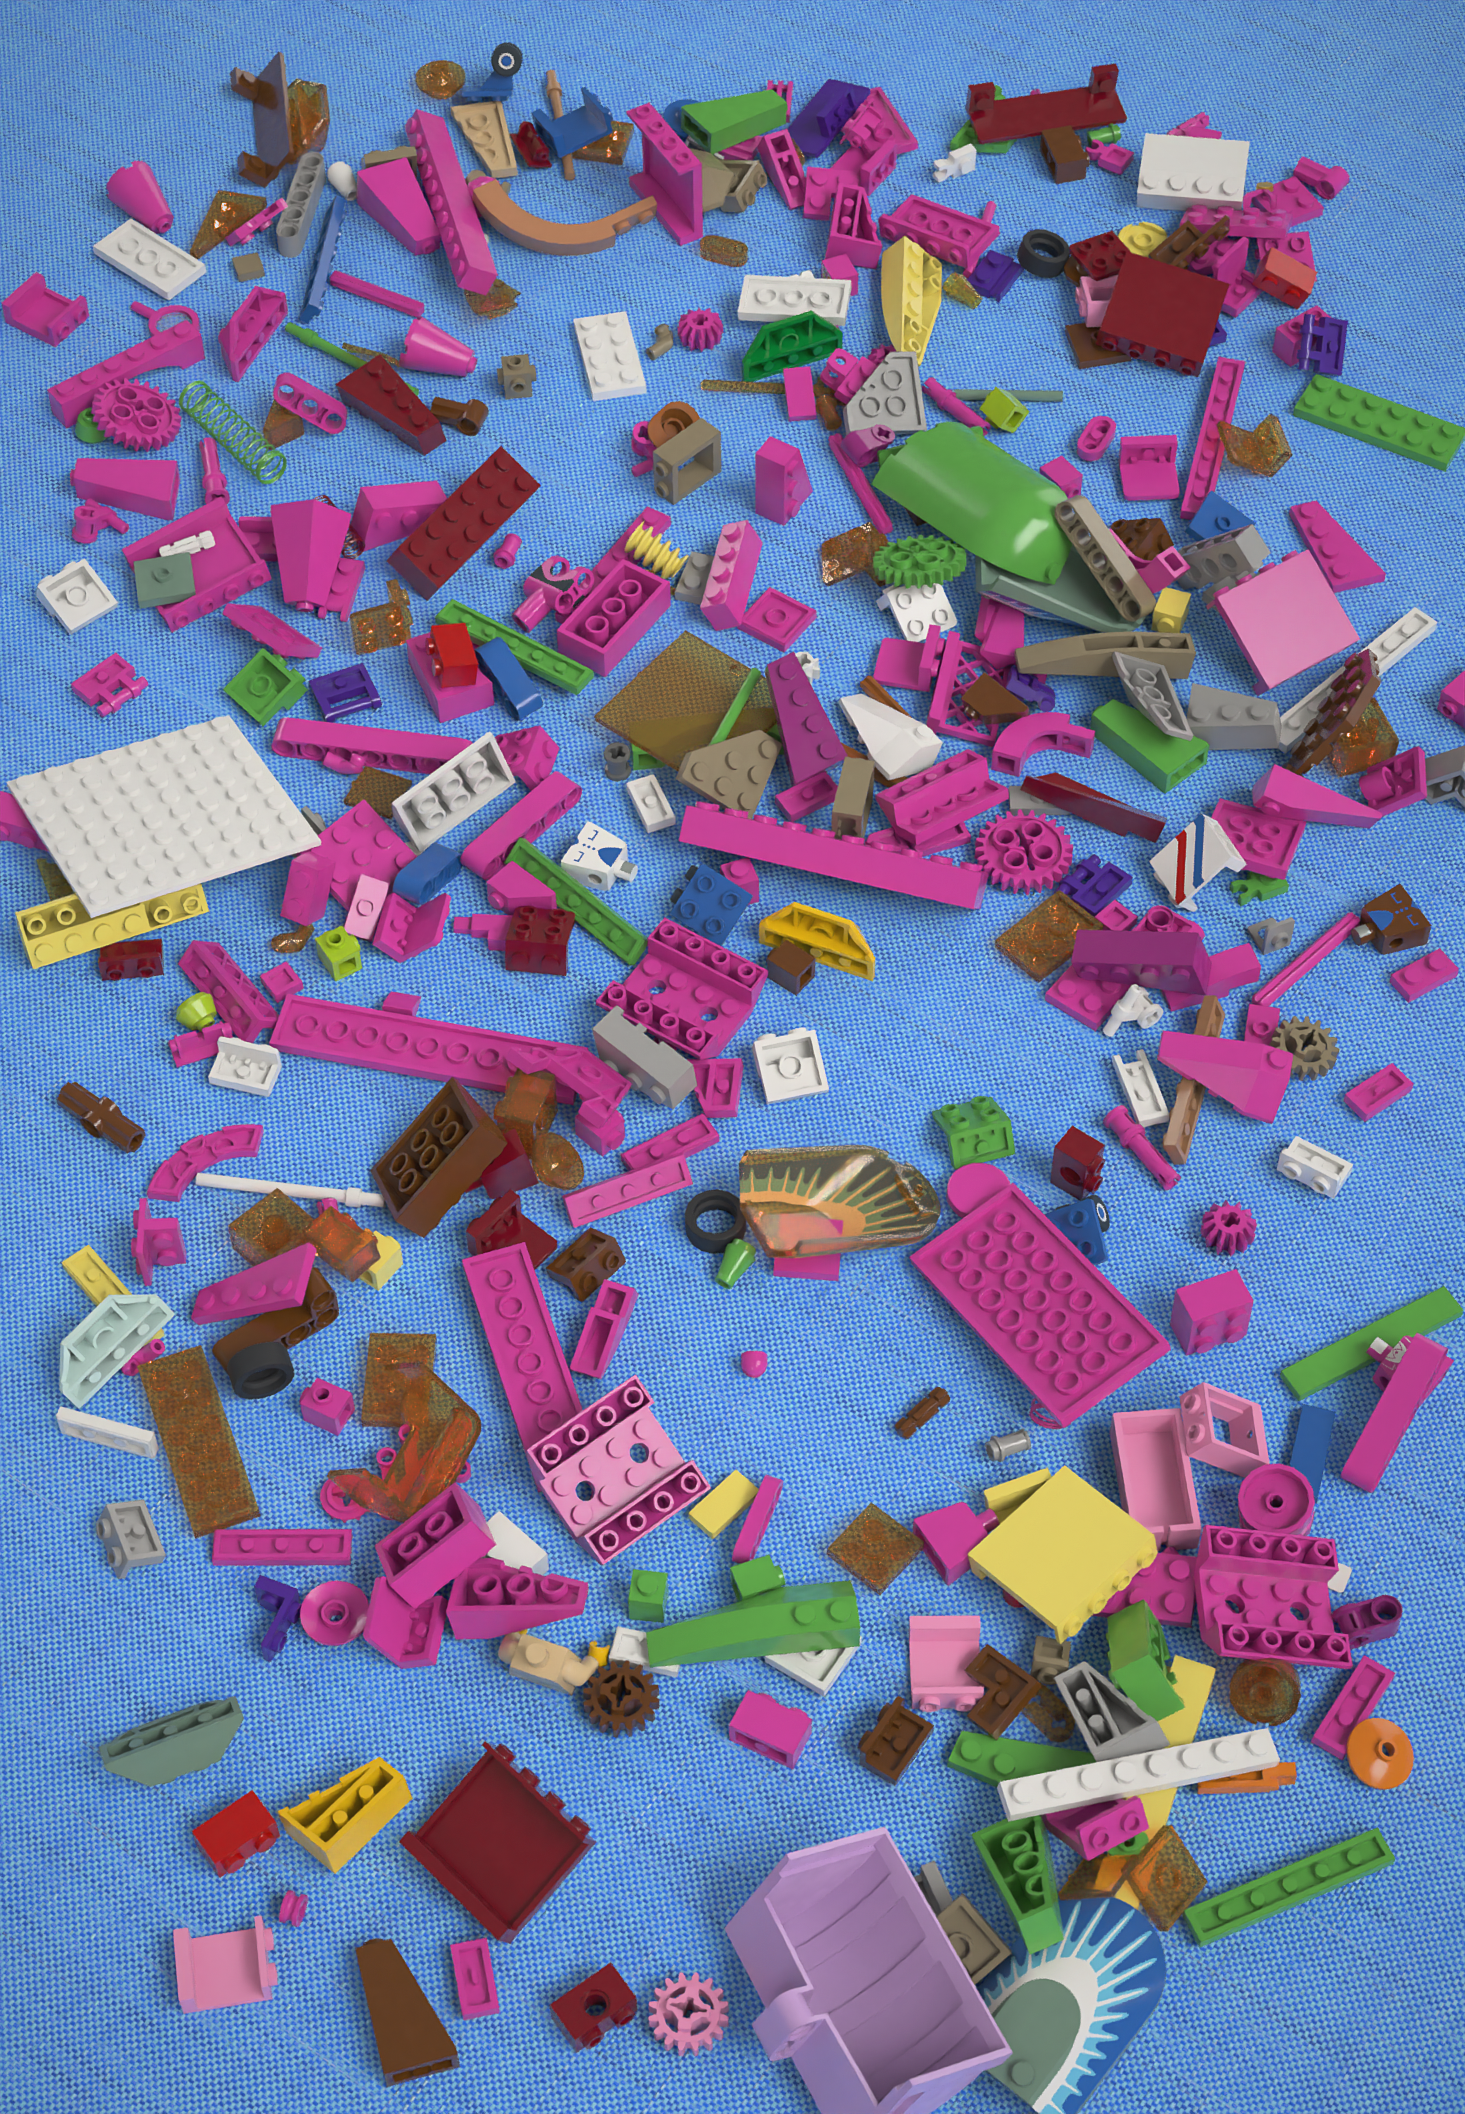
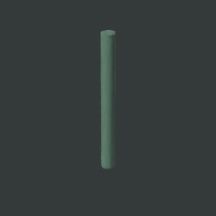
M953 389L959 400L985 401L986 396L992 391ZM1005 390L1010 392L1018 401H1063V391Z

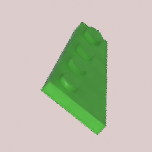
M961 1731L948 1759L947 1767L998 1787L999 1782L1096 1763L1097 1761L1093 1754L1002 1737L995 1740L989 1735Z

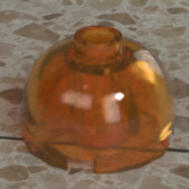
M1244 1659L1233 1672L1230 1682V1703L1236 1712L1250 1723L1257 1725L1259 1721L1269 1723V1726H1277L1288 1721L1297 1711L1302 1693L1300 1676L1291 1663L1281 1659Z

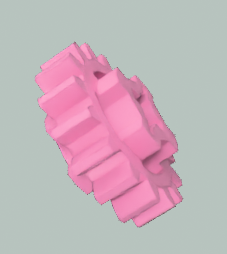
M682 1972L679 1973V1982L674 1983L671 1979L666 1978V1990L664 1991L659 1988L654 1990V1997L657 2001L649 2002V2012L653 2014L648 2017L649 2027H657L654 2030V2039L656 2041L665 2038L664 2049L666 2051H669L675 2045L678 2046L679 2056L684 2055L686 2048H691L693 2055L698 2056L700 2046L703 2045L707 2050L711 2051L713 2049L712 2038L720 2041L723 2039V2031L720 2027H728L729 2017L724 2015L729 2012L728 2001H721L723 1998L722 1988L712 1991L713 1979L708 1978L704 1983L699 1982V1973L695 1972L692 1980H686ZM700 1995L704 1997L711 2004V2006L704 2004L700 1999ZM687 2010L694 2011L690 2018L683 2017L687 2014ZM664 2019L667 2020V2023L674 2024L678 2030L677 2033L668 2027Z

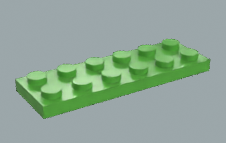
M1315 374L1293 411V416L1445 472L1465 441L1464 427Z

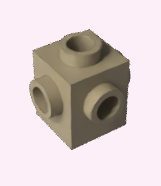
M528 354L501 357L502 368H497L498 385H504L505 399L533 397L532 382L537 381L535 365L529 364Z

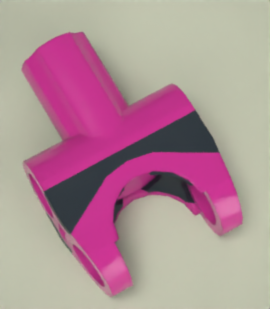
M556 555L548 558L524 582L523 592L527 599L512 613V619L522 630L529 633L551 610L562 614L569 613L591 590L594 583L592 571L582 566L570 570L569 562L561 556ZM561 562V571L557 575H553L554 565ZM582 573H585V583L579 587L578 578Z

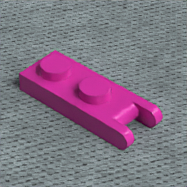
M339 558L325 607H319L318 618L325 619L328 611L341 612L340 621H348L365 571L364 561Z

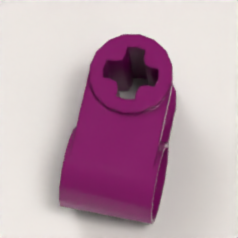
M881 424L862 430H855L842 440L841 448L861 468L878 462L877 452L887 449L888 445L893 443L895 433L889 427Z
M1380 1595L1379 1597L1362 1602L1343 1605L1333 1611L1331 1617L1333 1622L1338 1623L1341 1632L1348 1634L1350 1649H1356L1368 1643L1394 1636L1398 1632L1403 1609L1402 1604L1395 1597ZM1385 1613L1390 1615L1393 1619L1384 1620L1381 1619L1378 1616V1614Z

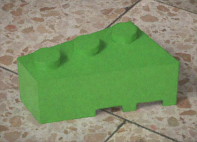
M1143 1599L1107 1617L1108 1632L1105 1636L1110 1650L1107 1651V1657L1111 1663V1669L1108 1670V1674L1117 1690L1122 1688L1127 1697L1134 1701L1138 1708L1148 1716H1152L1157 1722L1184 1709L1183 1699L1179 1697L1172 1685L1178 1683L1176 1674L1173 1671L1168 1673L1165 1660L1171 1657L1162 1626L1146 1601Z

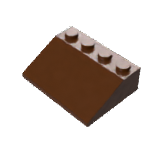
M451 1077L370 1171L395 1221L424 1238L431 1229H434L439 1224L446 1212L459 1202L462 1194L469 1186L480 1178L482 1172L491 1161L502 1153L503 1148L507 1145V1141L499 1127L457 1079Z

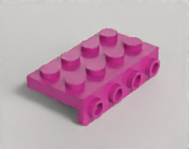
M913 194L891 216L882 214L878 219L881 237L897 242L905 236L913 243H917L929 255L967 269L1000 235L998 225Z

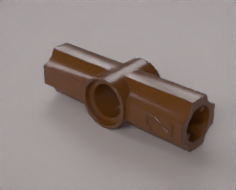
M68 1082L61 1088L60 1094L56 1099L58 1105L79 1119L81 1125L89 1134L95 1138L103 1136L126 1153L135 1152L140 1148L146 1136L145 1130L125 1117L111 1099L105 1096L98 1098L77 1082Z

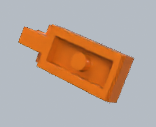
M1279 1762L1276 1767L1197 1783V1793L1224 1794L1279 1790L1278 1788L1281 1785L1296 1783L1295 1762Z

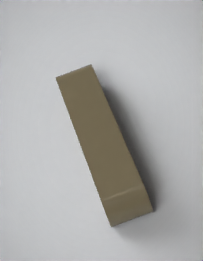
M1076 495L1059 503L1055 508L1057 522L1121 616L1129 622H1134L1152 613L1156 606V599L1090 501L1083 495Z

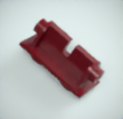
M523 121L519 126L518 133H510V138L529 167L551 168L552 165L548 160V147L545 146L540 137H537L538 133L534 129V125L531 122Z

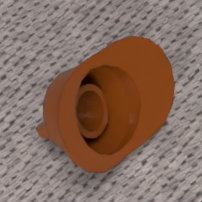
M681 401L670 402L649 421L647 428L649 439L658 448L699 420L700 417L696 410L688 403Z

